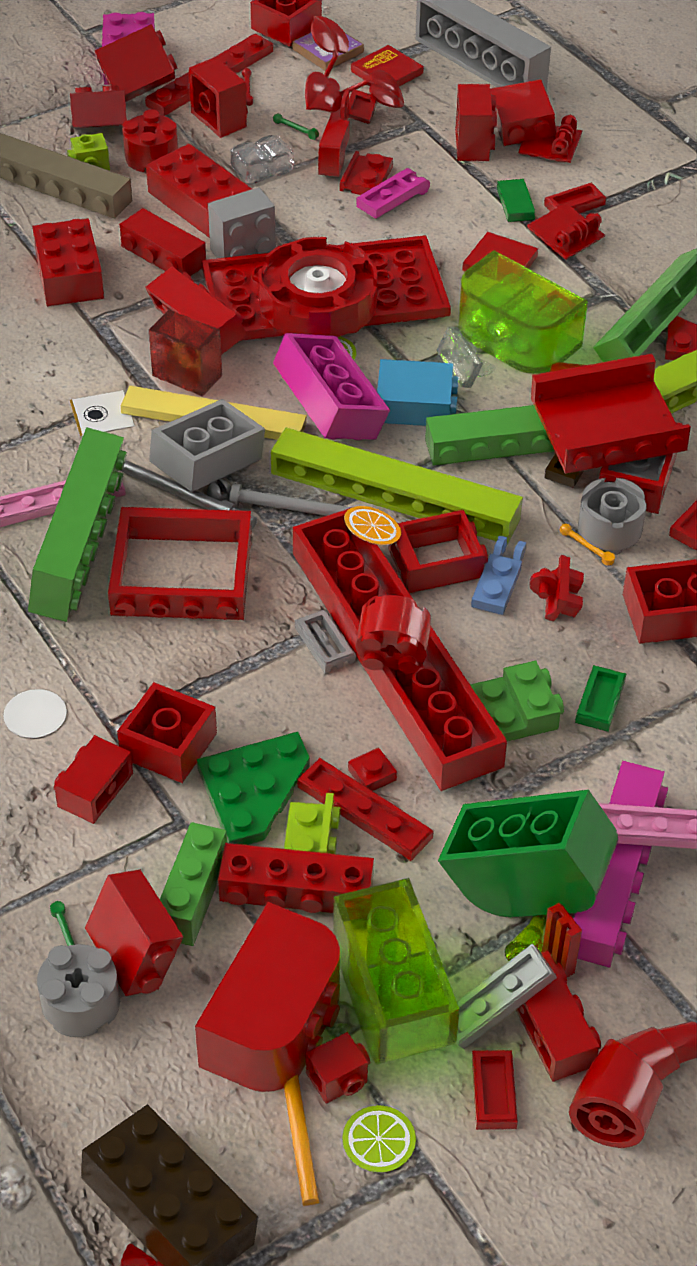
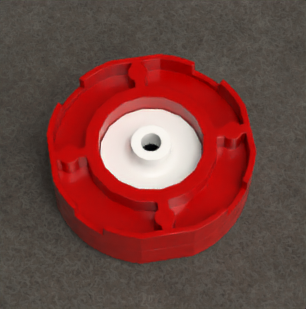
M305 237L289 242L269 252L266 255L265 265L262 269L259 268L258 271L260 310L271 325L280 333L340 337L349 333H357L371 320L377 306L376 265L361 248L350 242L345 241L344 247L327 244V237Z

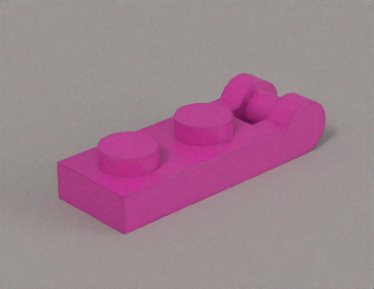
M406 168L356 198V207L377 219L413 196L427 193L430 188V181L422 176L417 177L416 172Z

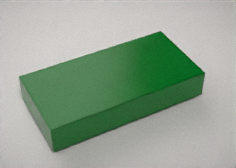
M525 180L497 181V191L507 222L535 220V209Z
M593 665L576 713L575 723L609 732L627 674Z

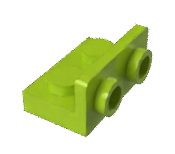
M326 793L325 804L290 802L284 849L336 854L337 837H332L331 832L332 829H339L340 807H334V793Z

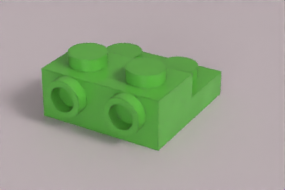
M536 660L505 667L503 669V677L470 684L507 741L559 729L560 715L564 713L563 700L560 694H552L550 690L552 686L550 673L547 668L540 669Z

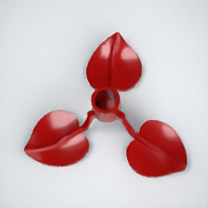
M314 16L311 24L312 37L322 50L332 52L333 57L324 74L315 71L307 77L305 85L306 110L336 112L341 108V100L345 89L339 91V83L333 78H328L338 59L339 53L345 54L349 50V41L345 32L337 23L323 16ZM374 70L370 74V80L366 79L346 88L350 89V93L353 89H359L367 85L370 86L369 92L377 102L392 108H402L404 106V98L398 83L390 74L382 70Z

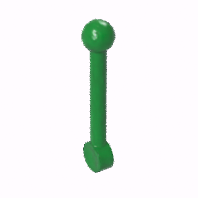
M279 113L273 116V121L276 124L282 123L306 133L312 140L319 137V132L315 128H305L284 119Z
M55 901L50 905L51 915L57 918L67 946L75 945L64 917L66 912L65 905L61 901Z

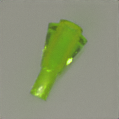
M547 915L533 916L530 924L505 947L504 953L508 961L531 944H534L542 953L543 930L546 925Z

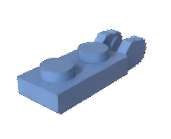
M498 537L493 554L490 553L488 563L485 565L472 597L471 607L504 615L521 572L526 542L518 541L515 546L513 559L503 557L507 547V537Z

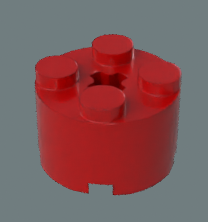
M146 110L143 115L126 120L122 124L125 160L127 165L136 171L145 172L144 168H146L147 164L178 149L176 123L170 118L160 115L157 110Z
M397 595L376 597L375 602L369 606L368 602L365 603L361 611L356 640V651L363 659V666L373 671L381 670L386 666L390 670H400L408 674L417 672L427 653L431 626L429 611L425 607L421 611L415 607L414 600Z

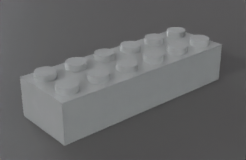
M417 0L415 40L495 87L541 79L547 92L551 46L469 0Z

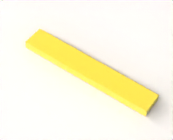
M129 385L120 406L122 414L171 422L219 400ZM228 402L264 427V438L278 440L286 427L304 432L307 423V415Z

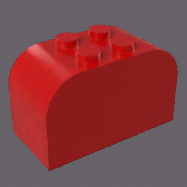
M267 902L195 1025L199 1068L246 1088L261 1092L280 1090L284 1088L288 1080L296 1075L299 1077L306 1065V1052L322 1045L323 1037L321 1035L326 1026L331 1028L334 1025L340 1010L338 1005L340 997V946L336 936L327 926Z

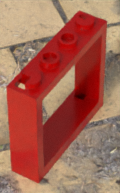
M121 507L108 589L110 616L244 620L252 538L251 511ZM129 539L238 542L234 590L122 586Z

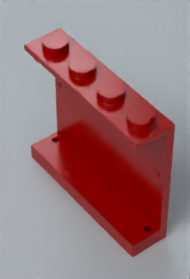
M652 353L532 375L531 400L565 474L688 451L691 426L689 424L680 426L676 424L654 382L656 360Z

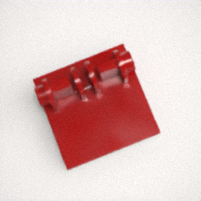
M566 115L562 118L561 126L555 125L556 137L524 140L518 153L531 157L571 163L583 130L577 129V120L574 115Z
M567 203L562 204L527 225L528 229L565 260L605 237V234L599 230L602 218L598 213H590L584 218Z

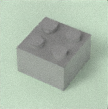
M260 187L208 203L210 250L217 258L269 253L276 248L275 206Z

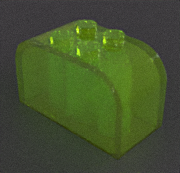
M493 250L465 271L461 278L458 330L467 342L516 370L529 374L546 373L551 370L552 364L563 363L582 348L588 301Z
M406 878L334 896L333 931L340 946V968L373 1061L378 1065L456 1044L460 1009L410 879Z

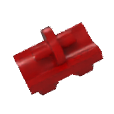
M564 555L559 557V565L555 570L550 571L547 568H542L531 576L529 582L530 589L538 594L539 598L546 599L545 619L553 622L560 613L575 618L583 606V597L575 594L582 587L584 573L571 569V558Z

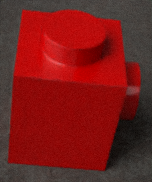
M348 1031L306 1052V1074L325 1104L343 1095L350 1096L357 1093L368 1082L370 1057L365 1047L360 1042L356 1044Z

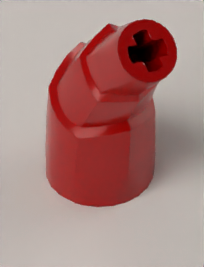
M690 1021L660 1029L651 1027L619 1040L609 1039L591 1064L570 1104L568 1113L571 1122L577 1130L589 1139L605 1146L627 1148L639 1144L644 1138L662 1092V1080L680 1068L681 1063L697 1058V1023Z

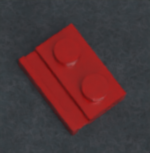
M355 151L340 180V191L344 192L345 189H349L353 194L362 195L384 182L393 168V158L370 153L362 156L359 155V151Z

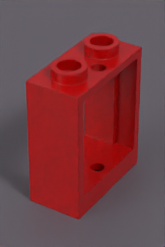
M464 510L397 523L401 530V536L398 541L389 544L388 549L409 593L481 578L484 564L488 563V554L485 545L480 544L477 539V530L474 522H469ZM457 540L464 556L420 565L413 549Z

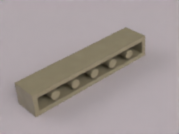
M0 133V178L114 219L133 201L131 178Z

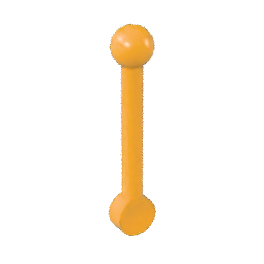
M565 523L560 526L559 530L562 535H569L602 558L601 561L604 565L609 566L614 563L615 555L612 552H604L591 545L582 536L574 532L570 524Z

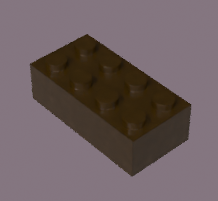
M148 1104L82 1150L81 1178L163 1266H227L254 1245L258 1216Z

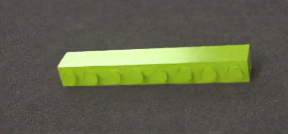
M287 427L271 450V474L420 519L464 510L469 522H474L477 536L496 542L499 536L507 537L508 545L521 520L522 496Z

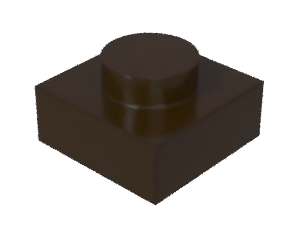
M555 453L545 469L544 478L574 488L584 470L565 474Z

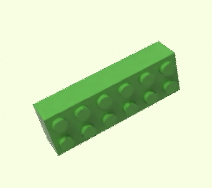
M86 427L33 567L28 612L67 622L70 611H77L82 591L78 590L81 589L82 585L86 586L91 568L87 565H89L90 561L94 562L97 555L99 543L95 541L99 537L103 538L107 525V519L104 517L107 514L111 515L116 496L112 495V493L115 491L119 492L124 473L118 471L123 470L127 452L122 451L124 437Z

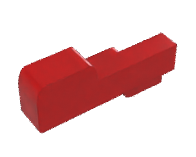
M345 89L341 100V108L331 113L320 140L318 175L339 177L341 174L350 132V121H348L350 89Z

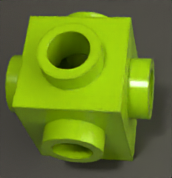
M103 133L84 134L79 137L70 138L71 149L67 150L68 157L110 171L109 152Z

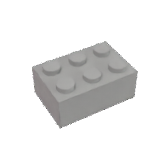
M221 399L151 431L149 461L187 490L193 492L261 460L265 428L224 399Z

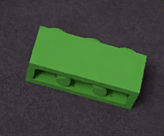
M194 822L190 823L160 897V901L183 935L181 944L194 946L218 884L224 846L227 843V831L224 829Z

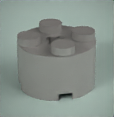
M605 478L591 482L583 491L578 521V534L591 545L602 549L604 552H612L614 555H618L622 550L635 545L642 536L646 513L645 495L642 489L633 482L621 478H616L615 482H605Z
M84 944L60 945L50 950L37 976L39 997L45 1019L53 1025L57 1032L69 1037L90 1036L97 1033V1028L108 1022L109 1025L115 1019L120 1007L117 973L109 952L102 948Z

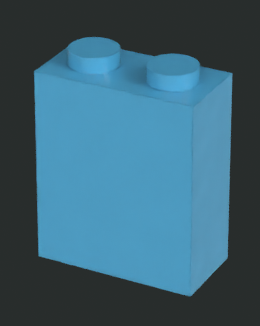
M380 359L377 393L390 409L384 423L426 426V417L456 414L457 397L451 396V394L458 393L459 376H453V363Z

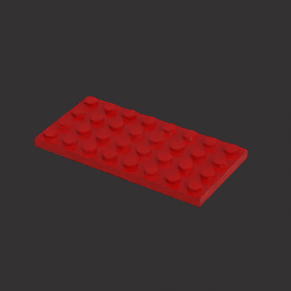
M426 235L352 243L361 248L377 268V306L373 317L365 326L436 319L451 315V306ZM268 253L202 260V271L206 288L210 295L213 297L219 296L229 309L235 308L244 320L242 326L246 336L240 341L285 335L278 332L261 312L259 306L258 271L259 268L262 269L265 265Z

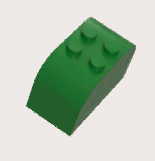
M589 789L467 803L462 805L438 862L463 895L473 905L490 914L502 917L547 915L548 908L558 903L563 905L568 913H577L588 910L595 903L618 843V833Z

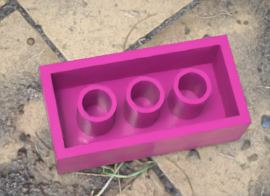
M285 333L273 364L324 438L331 440H376L390 409L336 336Z

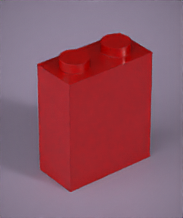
M152 24L94 50L96 59L109 86L118 85L119 91H125V102L176 79L174 71L178 69L172 54H166L163 48L166 45L164 37L160 30L155 32Z
M541 79L490 89L491 95H496L497 129L503 146L519 144L524 140L556 137L555 113Z
M141 869L109 874L85 926L96 948H102L109 952L116 968L118 984L125 996L140 993L149 994L159 990L183 939V935Z

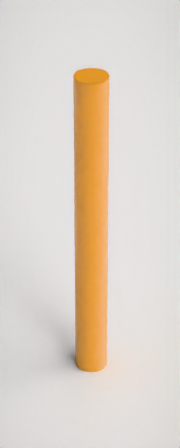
M296 1075L285 1083L284 1091L303 1206L318 1204L319 1198L299 1077Z

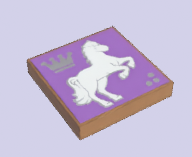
M312 33L292 41V49L326 71L333 53L322 50L315 43ZM345 33L349 41V50L345 54L339 53L333 67L364 53V44Z

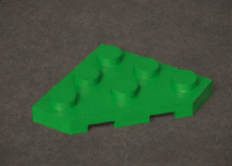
M298 731L197 759V769L220 827L227 831V843L250 845L266 839L278 813H282L293 795L297 779L310 767V757Z

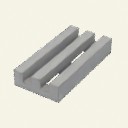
M325 609L295 620V629L325 674L331 672L332 666L339 669L343 667V662L355 663L356 654ZM316 621H321V623L323 624V626L325 627V629L327 630V632L329 633V635L341 651L340 654H337V652L329 642V638L327 637L325 632L321 630L320 626ZM307 624H308V626L310 627V629L312 630V632L314 633V635L316 636V638L318 639V641L320 642V644L322 645V647L324 648V650L326 651V653H327V655L329 656V658L326 656V654H325L324 651L322 650L321 646L319 645V643L317 642V640L315 639V637L313 636V634L311 633V631H310L309 628L307 627Z

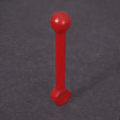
M249 68L242 70V76L247 85L246 106L253 104V97L250 95V77L252 72Z

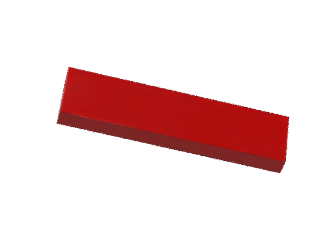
M321 758L297 779V787L322 804H325L326 793H334V807H340V815L410 861L433 839L434 830Z

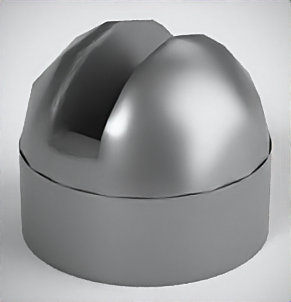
M223 479L213 481L208 486L207 496L219 501H229L230 483Z

